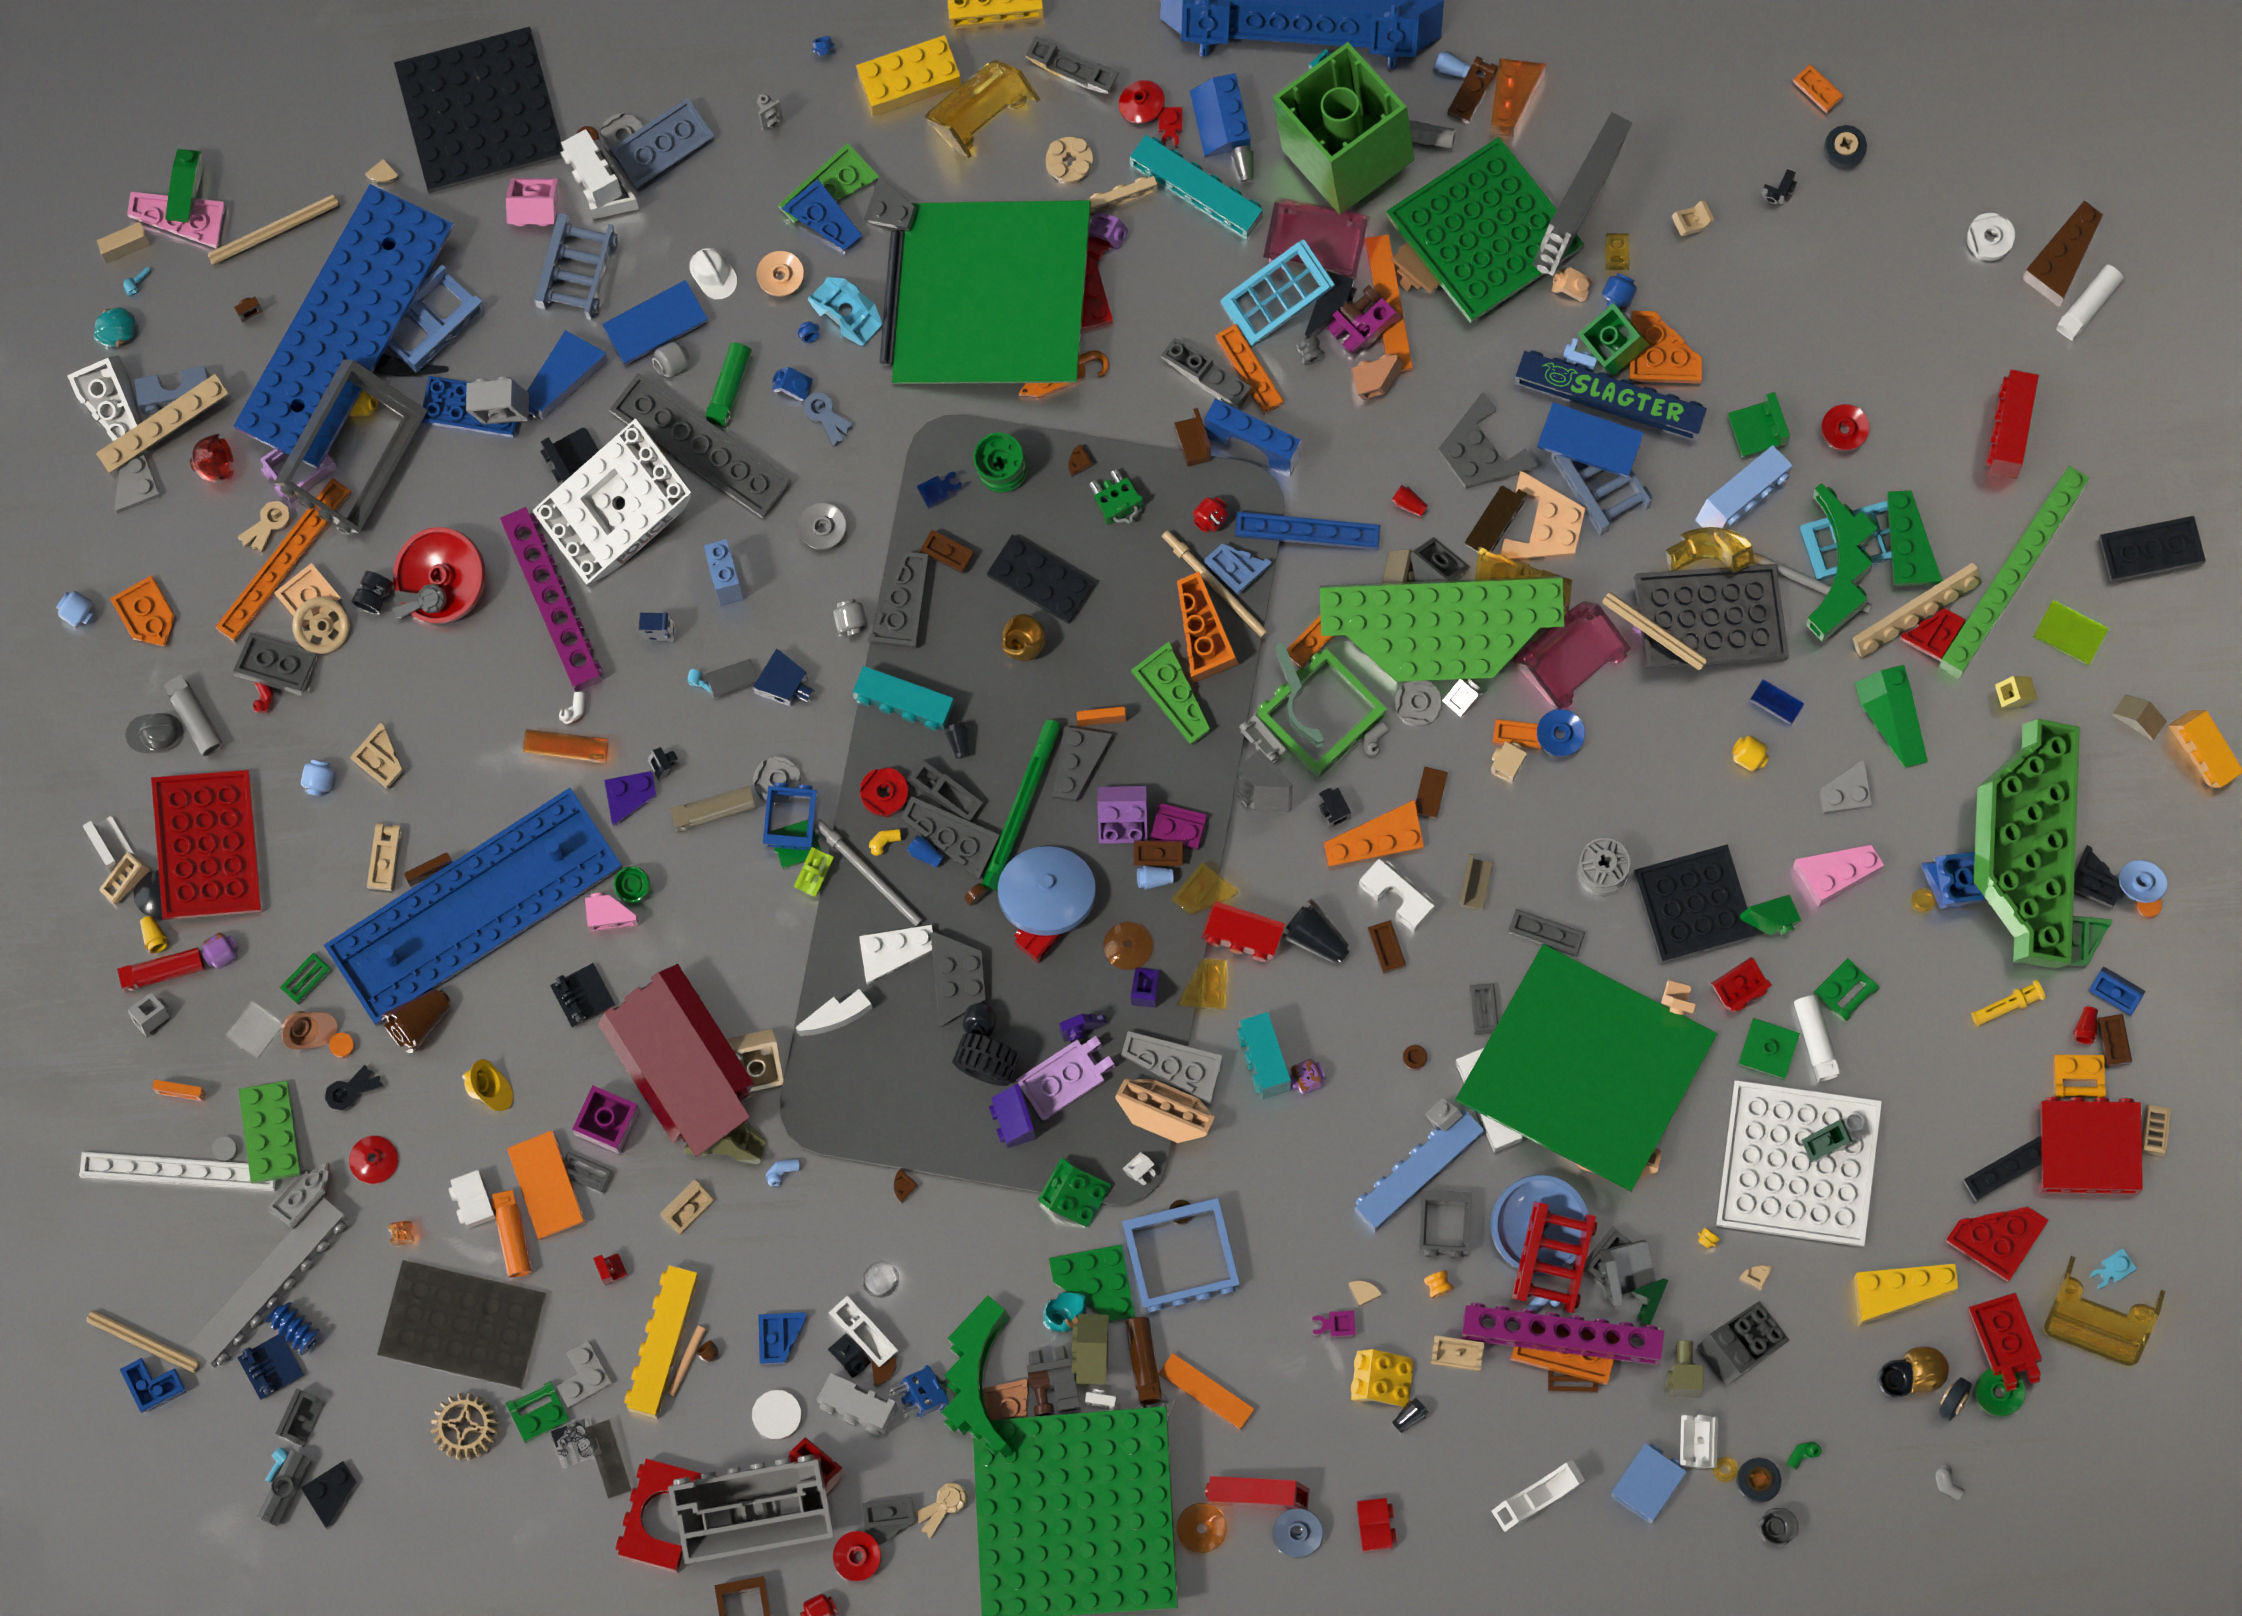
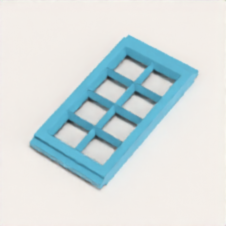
M1303 239L1224 296L1220 302L1252 347L1330 291L1335 286V283L1305 239ZM1298 254L1307 269L1295 277L1286 262ZM1279 267H1282L1291 281L1278 289L1269 275ZM1310 272L1319 284V287L1307 295L1298 280ZM1265 278L1274 293L1264 301H1261L1252 287ZM1294 284L1303 299L1290 307L1281 293ZM1248 291L1257 306L1245 314L1236 299ZM1277 297L1286 311L1276 319H1273L1264 305ZM1261 309L1269 324L1257 332L1248 317Z
M1887 501L1852 510L1854 517L1862 511L1866 516L1870 515L1877 523L1876 536L1882 553L1870 556L1872 565L1891 560V550H1887L1883 534L1889 533V528L1881 530L1875 515L1876 513L1888 510ZM1828 518L1800 526L1799 528L1816 579L1823 580L1836 576L1837 566L1827 568L1822 553L1823 551L1837 548L1833 529ZM1830 527L1835 543L1820 547L1815 531Z

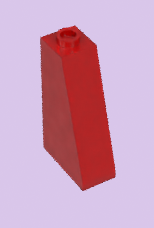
M1210 1476L1209 1483L1205 1487L1207 1501L1214 1505L1275 1511L1301 1508L1308 1510L1310 1488L1296 1480Z

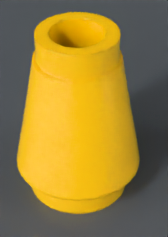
M147 916L141 919L140 924L145 948L152 954L165 950L168 947V938L154 917Z

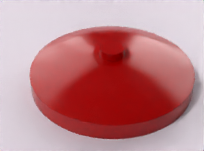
M434 527L418 532L402 546L394 563L393 585L395 591L418 594L423 586L428 584H438L445 590L447 601L440 612L431 614L423 609H419L411 613L415 618L425 622L443 624L462 618L477 604L485 585V564L480 550L465 534L449 528Z

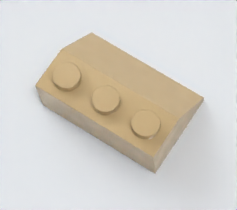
M772 1029L726 1039L755 1083L749 1092L783 1085L784 1080L777 1042Z

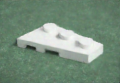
M932 925L859 936L866 984L869 985L874 980L932 953Z

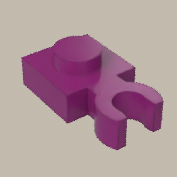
M1354 1310L1329 1312V1319L1319 1315L1312 1317V1322H1320L1322 1324L1321 1329L1313 1330V1335L1320 1336L1326 1331H1330L1331 1338L1356 1336Z

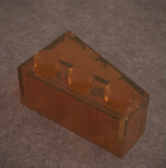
M1499 58L1490 134L1514 136L1545 75L1546 64Z

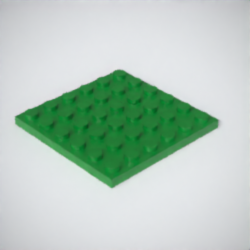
M1497 137L1388 209L1385 215L1467 320L1472 323L1544 275L1532 264L1557 209L1502 139ZM1577 234L1561 263L1584 248L1585 244Z

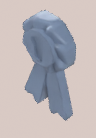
M812 393L804 401V412L812 421H822L832 445L835 446L837 442L843 441L837 428L844 435H847L848 429L852 427V424L832 412V400L825 393Z

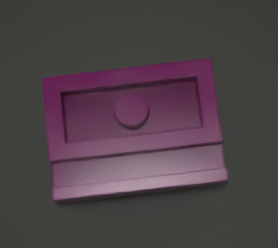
M1160 803L1151 839L1183 840V847L1198 850L1207 815Z

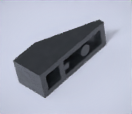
M1327 271L1335 286L1317 299L1304 335V340L1317 337L1335 320L1332 315L1337 310L1339 311L1349 301H1354L1357 288H1354V279Z

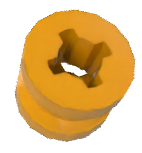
M1446 1270L1434 1273L1424 1279L1425 1284L1431 1290L1429 1293L1431 1298L1440 1297L1454 1290L1453 1285L1448 1282Z

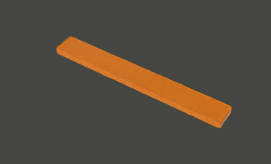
M331 478L317 496V499L338 512L350 497L352 491L334 478ZM313 508L306 510L215 626L218 631L234 642L239 639L329 524L328 521L318 516V511Z

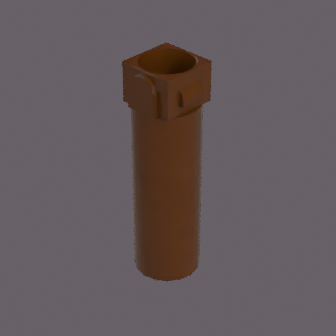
M1148 1317L1129 1319L1125 1322L1139 1404L1143 1406L1161 1403L1162 1393L1150 1319Z

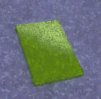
M2052 600L2033 638L2089 666L2109 628Z

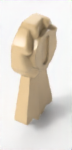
M280 501L266 503L260 511L261 521L238 536V539L243 541L244 546H247L254 540L251 545L252 549H259L260 552H263L271 531L283 529L290 520L288 507Z
M958 1483L944 1484L938 1490L936 1503L914 1513L918 1517L919 1524L930 1518L921 1531L926 1532L928 1537H933L947 1513H958L966 1506L967 1492Z

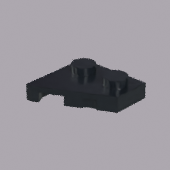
M2087 845L2074 873V892L2113 909L2121 891L2119 879L2094 854L2091 846Z
M342 1461L301 1487L326 1529L332 1525L333 1519L338 1511L342 1509L346 1498L355 1488L357 1481L345 1462Z

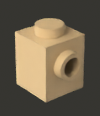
M1505 742L1502 748L1498 746L1492 756L1494 763L1491 767V773L1513 783L1526 759L1527 753L1524 752V748L1514 742L1511 744Z

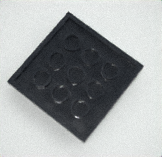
M1728 844L1634 870V876L1661 964L1756 937L1754 927L1741 920L1739 916L1748 908Z

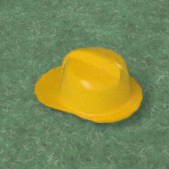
M485 1059L477 1060L471 1069L462 1075L465 1089L472 1098L482 1100L494 1111H505L511 1106L513 1101L511 1085L490 1061Z

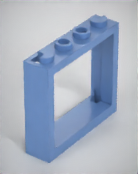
M1219 1198L1122 1221L1143 1310L1148 1309L1149 1312L1160 1311L1164 1309L1163 1305L1172 1303L1173 1307L1187 1304V1299L1197 1297V1301L1205 1300L1212 1297L1211 1293L1221 1291V1295L1235 1292V1287H1239L1240 1283ZM1214 1211L1230 1279L1149 1299L1132 1231Z

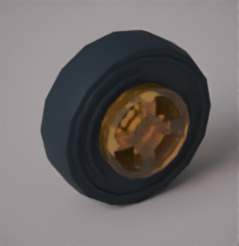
M1758 1457L1749 1459L1741 1466L1736 1482L1738 1490L1743 1497L1751 1502L1763 1503L1777 1495L1781 1488L1782 1478L1780 1470L1773 1462Z

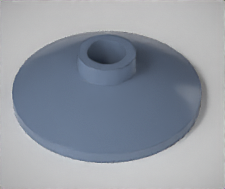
M1304 1508L1284 1511L1278 1516L1273 1526V1539L1276 1546L1283 1553L1292 1557H1303L1313 1553L1319 1547L1323 1536L1322 1525L1318 1517ZM1299 1526L1302 1528L1303 1531L1297 1534L1293 1531L1294 1527Z

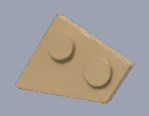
M381 723L350 757L355 764L386 789L403 772L387 732Z

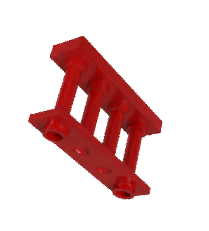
M1534 1202L1511 1298L1525 1302L1527 1297L1531 1295L1565 1303L1563 1311L1574 1313V1309H1577L1580 1304L1581 1295L1578 1292L1591 1236H1594L1597 1231L1598 1223L1595 1221L1596 1216L1586 1214L1584 1221L1550 1213V1210H1548L1549 1204ZM1552 1223L1581 1230L1579 1245L1546 1238L1542 1234L1544 1224ZM1545 1247L1576 1255L1573 1269L1540 1262L1537 1258L1538 1249ZM1539 1271L1570 1279L1567 1294L1533 1286V1283H1531L1533 1273Z

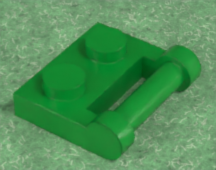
M1847 958L1813 994L1817 995L1818 999L1841 1021L1846 1023L1851 1018L1850 1014L1871 993L1875 994L1880 988L1876 982L1870 979ZM1860 982L1864 987L1843 1008L1840 1007L1838 1003Z
M551 1381L545 1383L544 1387L514 1402L513 1400L506 1402L524 1443L532 1441L570 1422ZM548 1395L550 1396L551 1402L520 1416L519 1409Z

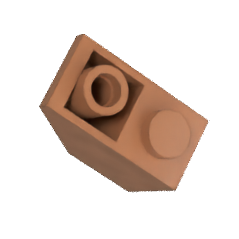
M1385 354L1379 360L1373 362L1370 360L1358 363V366L1351 368L1358 396L1363 400L1386 394L1403 367V360L1397 354Z

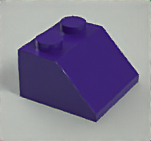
M1019 1084L1013 1085L992 1097L993 1105L989 1106L993 1120L998 1119L1001 1127L996 1129L1000 1143L1005 1142L1007 1148H1011L1035 1140L1034 1129Z

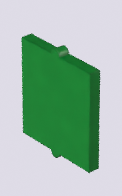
M808 819L773 830L771 834L807 838ZM814 829L813 848L821 851L818 842L820 837ZM774 848V852L778 853L782 869L804 863L810 852L807 850Z

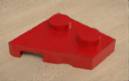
M1944 608L1935 613L1932 618L1919 623V626L1908 633H1903L1900 639L1941 662L1943 656L1966 623V619Z

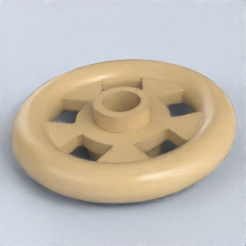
M314 597L305 601L297 609L293 618V633L297 642L307 651L318 654L330 653L337 650L346 641L350 630L349 616L345 608L336 600L329 597ZM321 606L323 613L313 616L311 609ZM332 611H335L339 617V620L334 623L331 617L328 616ZM303 620H310V630H302ZM320 621L326 623V627L323 630H319L317 627ZM334 628L339 632V634L332 641L330 638H328V635L332 632ZM312 635L322 637L321 643L315 644L311 642Z

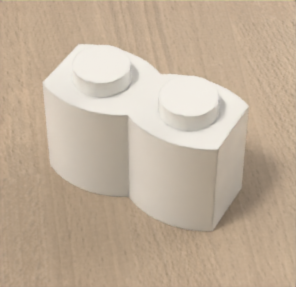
M479 1170L450 1180L452 1187L448 1189L453 1202L458 1201L460 1209L456 1210L461 1224L465 1223L469 1229L496 1219Z

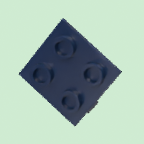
M279 1334L253 1349L251 1347L242 1351L243 1354L237 1357L260 1400L304 1376L285 1339Z

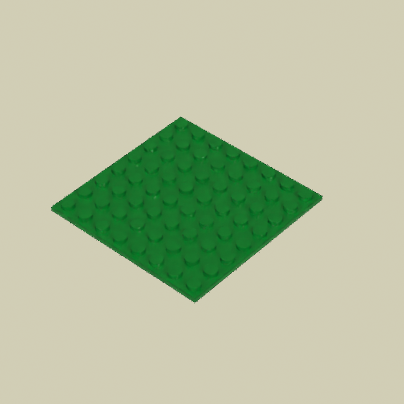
M1091 201L911 203L915 206L917 212L910 231L904 232L892 384L1077 383Z
M1542 944L1455 1101L1632 1192L1718 1033L1683 1015L1670 1012V1009Z
M1167 1406L990 1420L997 1434L1012 1450L1006 1459L999 1453L996 1456L985 1447L987 1444L985 1440L981 1438L978 1441L973 1437L982 1616H1076L1178 1608Z

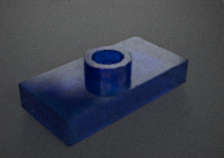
M1762 679L1750 698L1752 703L1789 725L1793 724L1804 706L1803 702Z

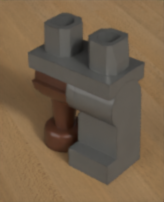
M1065 1346L1052 1348L1054 1361L1044 1362L1042 1350L1029 1352L1028 1377L1030 1385L1035 1391L1038 1405L1034 1406L1035 1416H1045L1054 1413L1053 1404L1048 1403L1047 1390L1055 1389L1059 1413L1081 1410L1075 1377L1072 1374L1071 1358L1068 1359Z

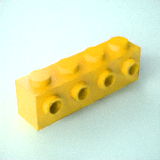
M948 0L951 28L1044 18L1042 0Z

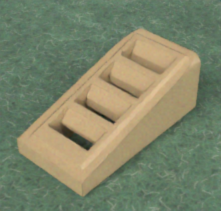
M127 851L99 891L113 904H117L151 868L139 856ZM120 879L123 881L122 884L118 883ZM112 886L117 889L115 893L110 889Z
M2146 1105L2142 1130V1154L2159 1157L2166 1155L2171 1108ZM2151 1112L2164 1114V1119L2151 1117ZM2150 1122L2163 1124V1128L2150 1126ZM2149 1131L2162 1133V1137L2149 1135ZM2148 1140L2161 1142L2160 1146L2148 1144Z

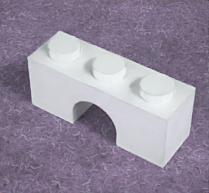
M1378 859L1360 879L1359 886L1377 901L1388 892L1399 894L1403 899V904L1396 911V918L1415 932L1433 913V900L1424 892L1421 894L1414 889L1415 885L1407 877L1401 878L1396 874L1397 870L1388 861L1382 862Z

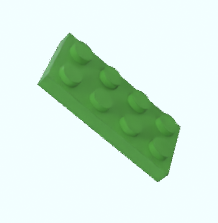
M282 1081L238 1089L251 1183L255 1184L301 1176L288 1082Z

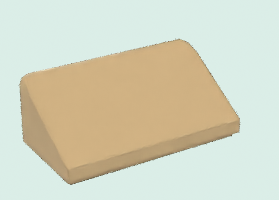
M693 1180L660 1215L681 1234L715 1199L699 1182Z

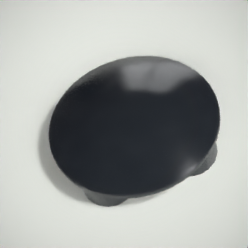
M159 870L147 873L136 884L134 889V901L138 909L143 914L153 916L154 918L162 917Z

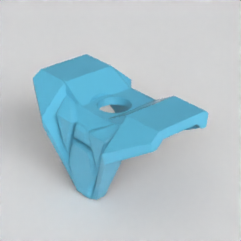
M827 277L824 283L808 297L809 303L820 317L823 314L828 315L840 325L841 335L860 346H863L883 325L875 303L863 295L854 283L851 284L845 278ZM842 304H850L853 310L850 315L843 316L839 313V307Z

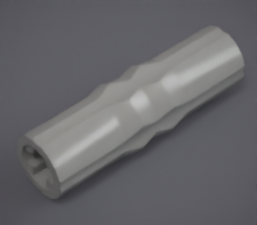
M1409 121L1412 142L1452 149L1456 129L1420 123L1418 121Z

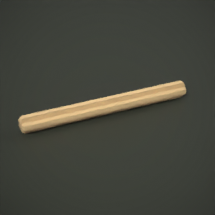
M335 195L328 196L209 252L208 257L212 264L221 262L337 207L339 202Z

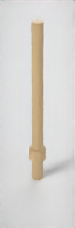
M1169 530L1162 535V538L1174 549L1173 552L1180 559L1183 558L1196 572H1200L1202 578L1261 638L1267 634L1266 628L1198 561L1184 542H1180Z

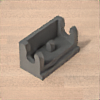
M1612 1226L1586 1259L1583 1271L1603 1285L1605 1279L1601 1277L1598 1263L1601 1262L1599 1251L1632 1242Z
M296 1388L275 1434L304 1448L325 1402Z

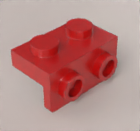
M1750 957L1712 982L1711 986L1724 1008L1730 1011H1739L1745 1008L1747 1002L1754 997L1759 998L1766 994L1767 989L1772 984L1769 980L1765 979L1754 958Z

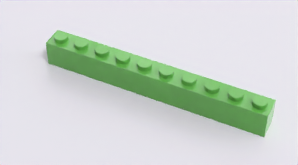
M2068 466L1939 664L1941 669L1957 679L1961 678L2085 489L2090 479L2089 477Z

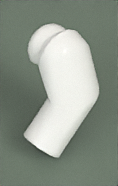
M574 692L573 706L560 711V720L565 724H571L584 715L586 693Z

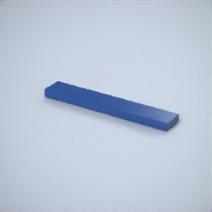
M1237 512L1235 537L1378 550L1380 525Z

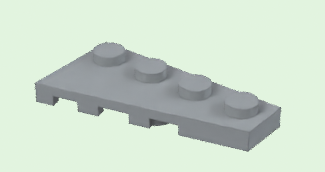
M1130 1031L1127 1032L1121 1054L1127 1060L1205 1102L1211 1103L1223 1055Z

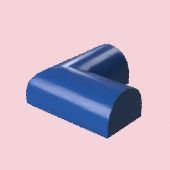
M140 1358L120 1369L141 1414L187 1391L182 1378L175 1368L153 1379L143 1358Z

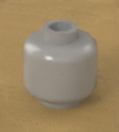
M670 342L655 351L654 358L652 359L653 366L660 375L672 377L687 368L689 353L684 346H680L676 342Z
M855 599L836 604L837 608L833 610V616L838 631H847L848 636L862 632L861 627L867 624L863 604L856 602Z

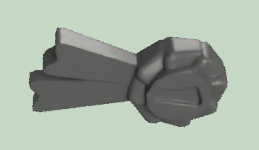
M438 584L424 585L418 594L395 591L396 597L393 602L406 604L394 607L392 611L396 613L395 619L397 620L419 609H423L431 614L438 613L446 605V592Z

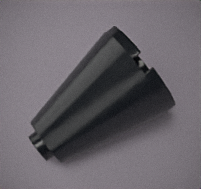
M1310 898L1307 901L1310 906L1308 908L1301 907L1286 926L1289 932L1287 934L1283 932L1281 937L1332 963H1335L1337 960L1342 962L1350 952L1347 949L1349 943L1318 904Z

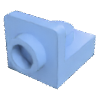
M1573 338L1572 344L1567 343L1563 357L1567 358L1566 364L1572 366L1582 365L1587 367L1589 371L1594 372L1597 358L1593 357L1589 352H1576L1578 339Z

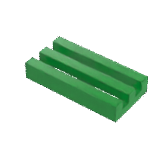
M313 952L279 988L299 1005L332 969ZM316 961L317 964L290 991L288 988ZM322 967L323 969L319 972V974L296 996L295 994H296V993L316 974V972Z

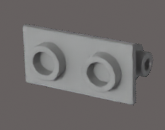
M767 94L759 95L757 104L761 109L759 117L762 130L775 128L783 119L780 101L773 102Z
M1254 714L1248 722L1245 721L1239 726L1241 729L1240 733L1244 734L1251 743H1254L1256 745L1255 748L1257 750L1260 749L1273 764L1287 750L1257 714Z

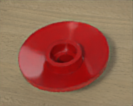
M1140 80L1128 85L1119 98L1121 114L1126 120L1136 124H1143L1154 120L1162 112L1165 105V95L1161 87L1148 80ZM1144 96L1143 99L1137 100V98Z
M1841 404L1831 408L1825 414L1821 425L1822 434L1827 443L1843 451L1860 447L1866 441L1870 429L1865 413L1858 407L1850 404ZM1847 427L1849 432L1842 433L1840 428Z
M368 1136L359 1140L353 1146L349 1156V1166L352 1173L358 1180L366 1184L385 1182L394 1174L398 1165L396 1148L389 1140L381 1136ZM371 1154H375L377 1156V1159L374 1162L368 1161V1157Z
M848 1532L837 1541L834 1547V1566L838 1573L848 1580H866L873 1576L880 1566V1546L876 1539L866 1532ZM858 1552L863 1553L861 1561L857 1560L856 1555Z

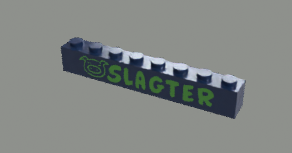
M1524 350L1515 376L1514 384L1696 442L1707 410L1699 402H1686L1680 400L1674 394H1660L1654 388L1647 386L1641 388L1635 386L1629 380L1622 379L1619 381L1613 379L1607 373L1598 372L1597 374L1589 371L1585 366H1572L1566 364L1560 358L1550 359L1543 357L1542 353L1533 350L1530 352Z

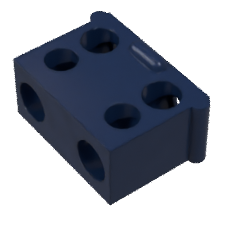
M640 612L639 631L646 641L674 642L675 622L669 613Z

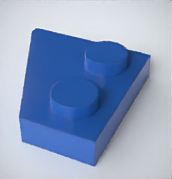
M806 1312L758 1314L760 1365L786 1363L807 1318Z

